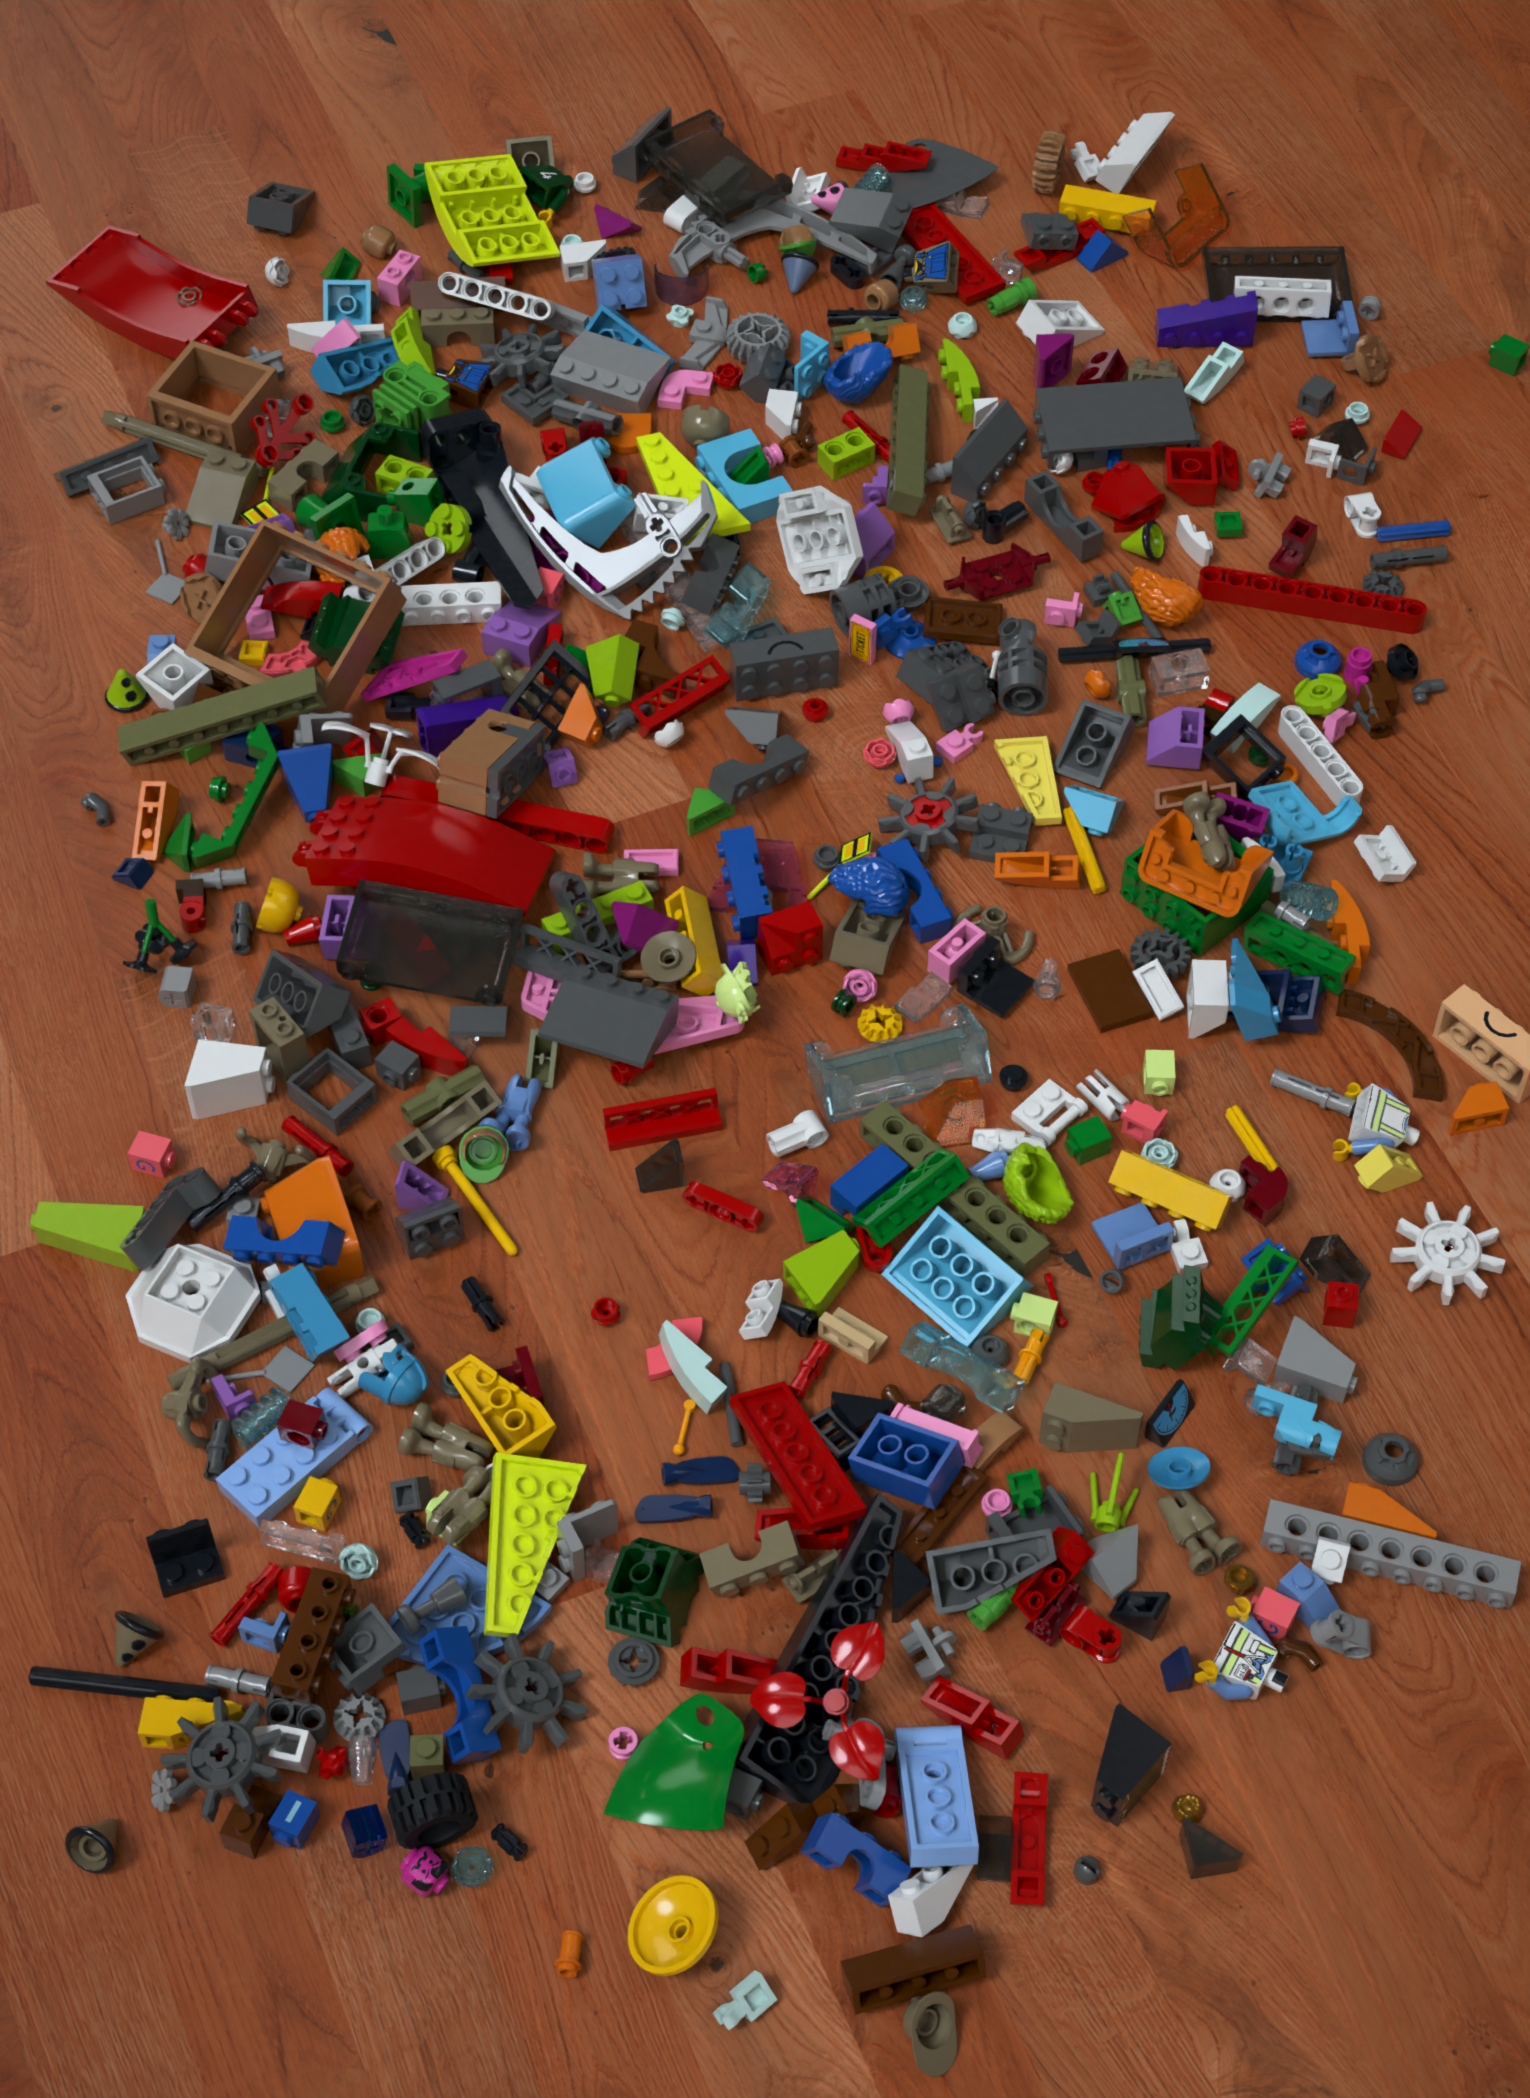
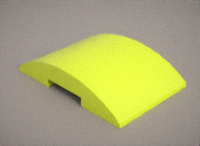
M511 154L426 162L424 164L431 200L439 223L451 247L466 264L477 267L560 257L561 253L545 221L538 220L525 194L527 185Z

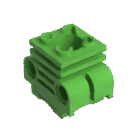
M398 360L384 371V384L379 385L380 391L376 388L372 390L376 417L375 423H386L419 430L420 432L421 426L425 421L452 414V410L449 407V399L451 398L449 383L440 377L431 375L416 361L407 366Z

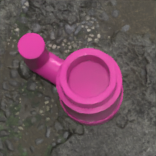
M1365 647L1352 649L1348 655L1343 674L1344 679L1354 685L1357 696L1359 695L1361 685L1369 681L1368 675L1372 665L1371 652Z

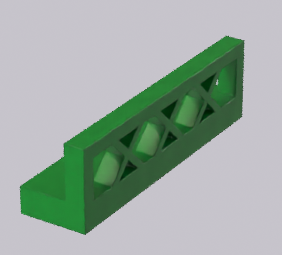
M1260 910L1244 927L1243 949L1283 969H1290L1297 976L1321 975L1326 990L1339 996L1344 991L1345 975L1355 964V955ZM1253 939L1258 941L1262 947L1254 944ZM1277 951L1283 953L1287 959L1281 957ZM1301 962L1306 964L1310 970L1304 968ZM1325 974L1335 978L1336 981L1329 980Z
M940 1148L851 1219L856 1226L867 1231L875 1246L882 1248L969 1179L970 1176L957 1154Z
M1267 1244L1223 1305L1222 1316L1216 1323L1212 1336L1204 1350L1213 1356L1220 1351L1232 1358L1299 1265L1298 1260ZM1281 1262L1287 1264L1283 1272L1274 1274ZM1268 1283L1270 1290L1266 1296L1257 1297ZM1251 1306L1253 1311L1251 1317L1240 1321ZM1235 1330L1236 1337L1230 1346L1223 1344L1231 1332Z

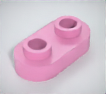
M381 1319L340 1346L333 1353L339 1362L344 1359L347 1363L352 1362L363 1353L361 1351L362 1347L368 1343L374 1347L388 1338L385 1332L389 1330V1327Z

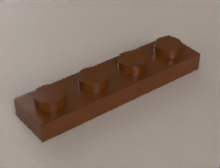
M963 1465L936 1509L923 1506L897 1537L895 1549L891 1550L890 1555L893 1556L894 1551H901L918 1567L926 1557L925 1551L932 1550L984 1487L988 1476L975 1467L969 1468Z

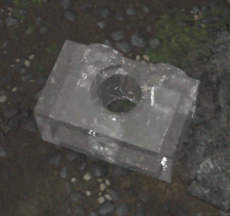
M1196 648L1152 656L1149 677L1157 696L1161 697L1208 688L1210 668L1202 649Z

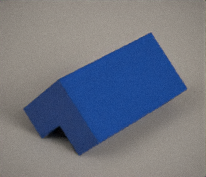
M881 1144L830 1185V1206L842 1216L847 1212L855 1216L907 1175L909 1165L885 1144Z

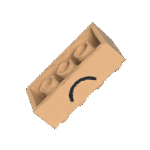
M1463 984L1441 1003L1432 1036L1490 1082L1497 1081L1501 1091L1520 1104L1530 1096V1035L1523 1027L1506 1017L1500 1009L1493 1007L1484 1000L1478 992Z

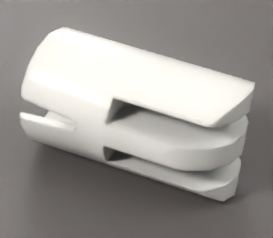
M1096 1068L1093 1073L1098 1081L1091 1075L1084 1079L1089 1088L1098 1097L1082 1082L1077 1084L1076 1088L1109 1121L1118 1120L1120 1117L1116 1114L1115 1109L1122 1113L1124 1107L1128 1103L1130 1104V1101Z

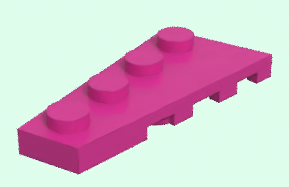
M461 648L391 662L389 666L377 673L361 692V695L365 702L445 675H450L461 669L462 663L468 656L464 649Z

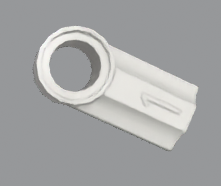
M807 1110L796 1116L793 1123L767 1133L766 1139L773 1155L780 1157L804 1146L809 1149L816 1148L828 1139L829 1134L815 1111Z

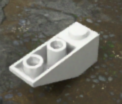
M974 1865L922 1867L921 1871L911 1879L903 1881L900 1887L888 1895L897 1932L924 1937L945 1920Z

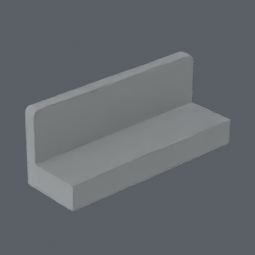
M552 302L555 307V313L551 319L544 321L526 317L576 337L584 331L592 319V316ZM540 303L537 307V312L540 316H545L548 311L547 305Z

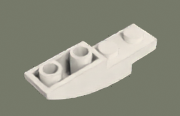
M335 320L287 324L290 346L313 353L311 349L336 326ZM384 323L353 326L361 336L354 345L385 339Z

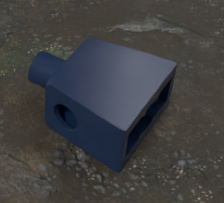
M274 723L265 725L276 752L290 749L284 746L283 734L279 726ZM250 730L226 737L222 741L225 760L256 768L259 760L249 756L248 745L246 744Z

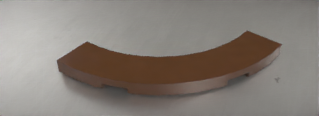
M1344 989L1340 996H1338L1336 1016L1348 1018L1370 1027L1385 1037L1398 1050L1410 1071L1413 1098L1442 1102L1443 1078L1441 1068L1435 1059L1433 1048L1421 1031L1392 1007L1387 1008L1375 1002V998Z

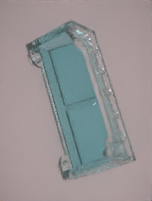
M965 1003L946 1008L939 1017L940 1026L836 1053H833L829 1043L822 1040L803 1044L807 1071L826 1119L831 1124L866 1115L884 1100L892 1107H897L992 1082L987 1032Z

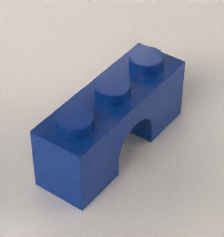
M832 1812L818 1817L801 1850L802 1854L825 1870L842 1866L847 1855L853 1857L860 1870L859 1879L854 1890L879 1907L890 1905L888 1895L900 1887L903 1881L907 1880L912 1870L910 1866L903 1862L901 1855L878 1845L874 1836L867 1832L858 1831L850 1825L848 1818L839 1813Z

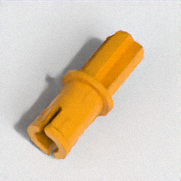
M1032 1329L1025 1347L1019 1351L1018 1356L1020 1359L1012 1374L1016 1384L1027 1385L1035 1367L1042 1362L1041 1354L1049 1340V1335L1045 1333L1043 1338H1041L1044 1332L1041 1329Z

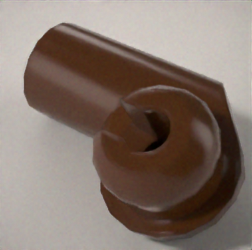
M1285 1636L1280 1638V1642L1274 1646L1280 1658L1287 1659L1290 1654L1296 1655L1310 1672H1314L1323 1664V1661L1305 1641Z

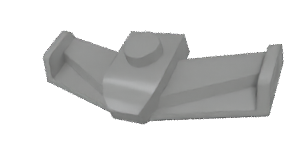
M706 297L705 319H695L689 333V342L694 344L678 360L680 368L702 371L718 351L725 346L729 308L723 299Z

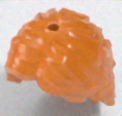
M350 527L329 529L318 540L327 545L329 550L334 553L339 550L347 554L351 561L356 560L358 554H360V549L367 553L371 547L366 536L357 529ZM318 567L315 568L320 575L319 579L321 581L341 583L343 588L345 587L346 580Z
M1137 566L1133 569L1132 576L1130 577L1131 587L1141 609L1155 623L1166 627L1177 626L1181 623L1185 624L1203 609L1205 601L1196 588L1188 586L1179 579L1163 577L1158 573L1152 572L1150 569H1144L1142 566Z

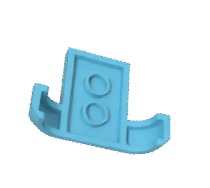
M1292 780L1251 788L1248 795L1254 804L1270 809L1265 824L1266 829L1272 836L1277 838V842L1281 846H1287L1290 843L1301 845L1340 836L1349 831L1358 822L1363 810L1350 795L1343 797L1333 811L1322 815Z

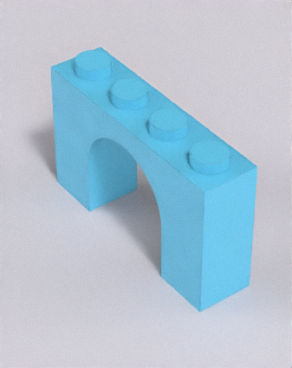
M751 428L698 445L695 465L705 472V478L750 523H754L777 515L780 505L778 502L779 494L793 490L783 476L752 485L740 484L728 477L757 446L761 447L760 441Z

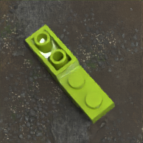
M410 306L395 321L396 326L391 330L396 352L400 361L407 366L416 361L428 373L435 376L431 345L423 340L418 310Z
M943 339L942 349H938V362L943 364L941 366V380H946L947 390H953L954 396H958L956 398V412L961 413L962 423H972L973 399H979L980 384L977 374L966 355L949 339Z

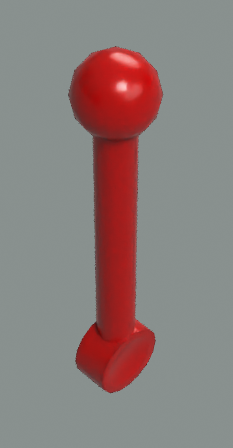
M1051 1273L1044 1274V1280L1048 1286L1051 1299L1058 1301ZM1058 1302L1056 1325L1059 1328H1064L1067 1326L1068 1321L1063 1316Z

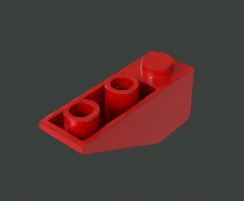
M1058 1526L1052 1533L1057 1560L1021 1580L1011 1598V1601L1032 1623L1095 1554L1090 1546L1074 1530Z

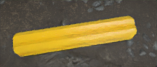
M1238 1105L1229 1107L1226 1110L1225 1116L1253 1159L1261 1162L1270 1173L1274 1171L1279 1165Z

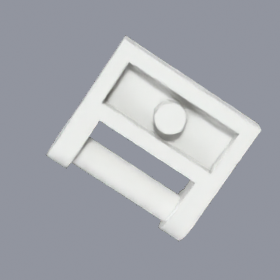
M1048 1079L1011 1113V1120L1031 1135L1043 1138L1047 1142L1046 1145L1049 1146L1056 1140V1135L1070 1122L1088 1111V1106L1082 1099L1073 1097L1059 1085ZM1064 1106L1068 1109L1049 1127H1043Z

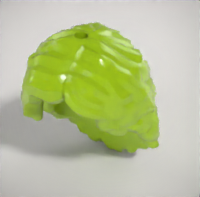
M1026 1142L1021 1143L1011 1151V1155L1008 1156L1004 1167L1002 1179L1006 1196L1009 1197L1010 1203L1015 1206L1019 1214H1025L1036 1222L1041 1220L1042 1223L1056 1224L1058 1220L1065 1218L1070 1213L1074 1202L1066 1188L1064 1179L1061 1177L1058 1165L1053 1160L1051 1154L1040 1146L1034 1147Z

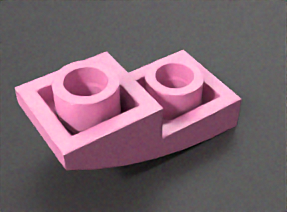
M344 318L311 350L317 357L319 353L353 346L361 336L349 320Z

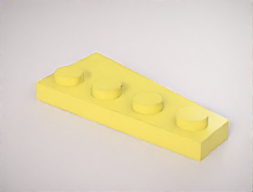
M1047 736L994 740V748L1028 813L1033 814L1034 825L1061 824L1062 813Z

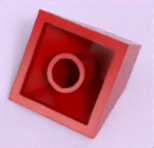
M1120 461L1114 467L1105 471L1091 506L1093 510L1123 521L1161 499V495L1140 466L1128 461Z

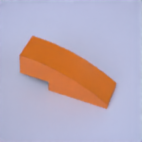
M1050 851L995 853L994 878L997 881L1025 886L1080 889L1081 862L1079 855L1051 856Z

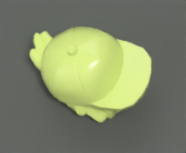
M740 961L733 971H730L725 963L720 964L724 975L716 982L714 992L717 1000L716 1006L720 1007L726 1015L738 1018L739 1024H744L745 1021H748V1017L752 1016V1013L760 1008V1005L755 1006L758 994L750 982V971L747 969V962Z

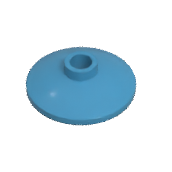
M1190 1447L1164 1449L1156 1453L1148 1464V1474L1151 1480L1161 1487L1173 1490L1189 1489L1201 1484L1207 1479L1211 1469L1207 1456L1201 1451Z

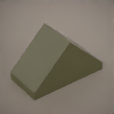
M531 1028L525 1085L529 1084L531 1078H536L542 1081V1087L553 1089L562 1056L561 1044L538 1037L539 1029Z

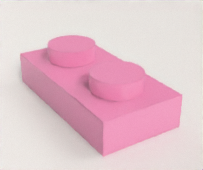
M264 595L257 596L245 616L250 640L259 641L276 638L271 611L261 609Z

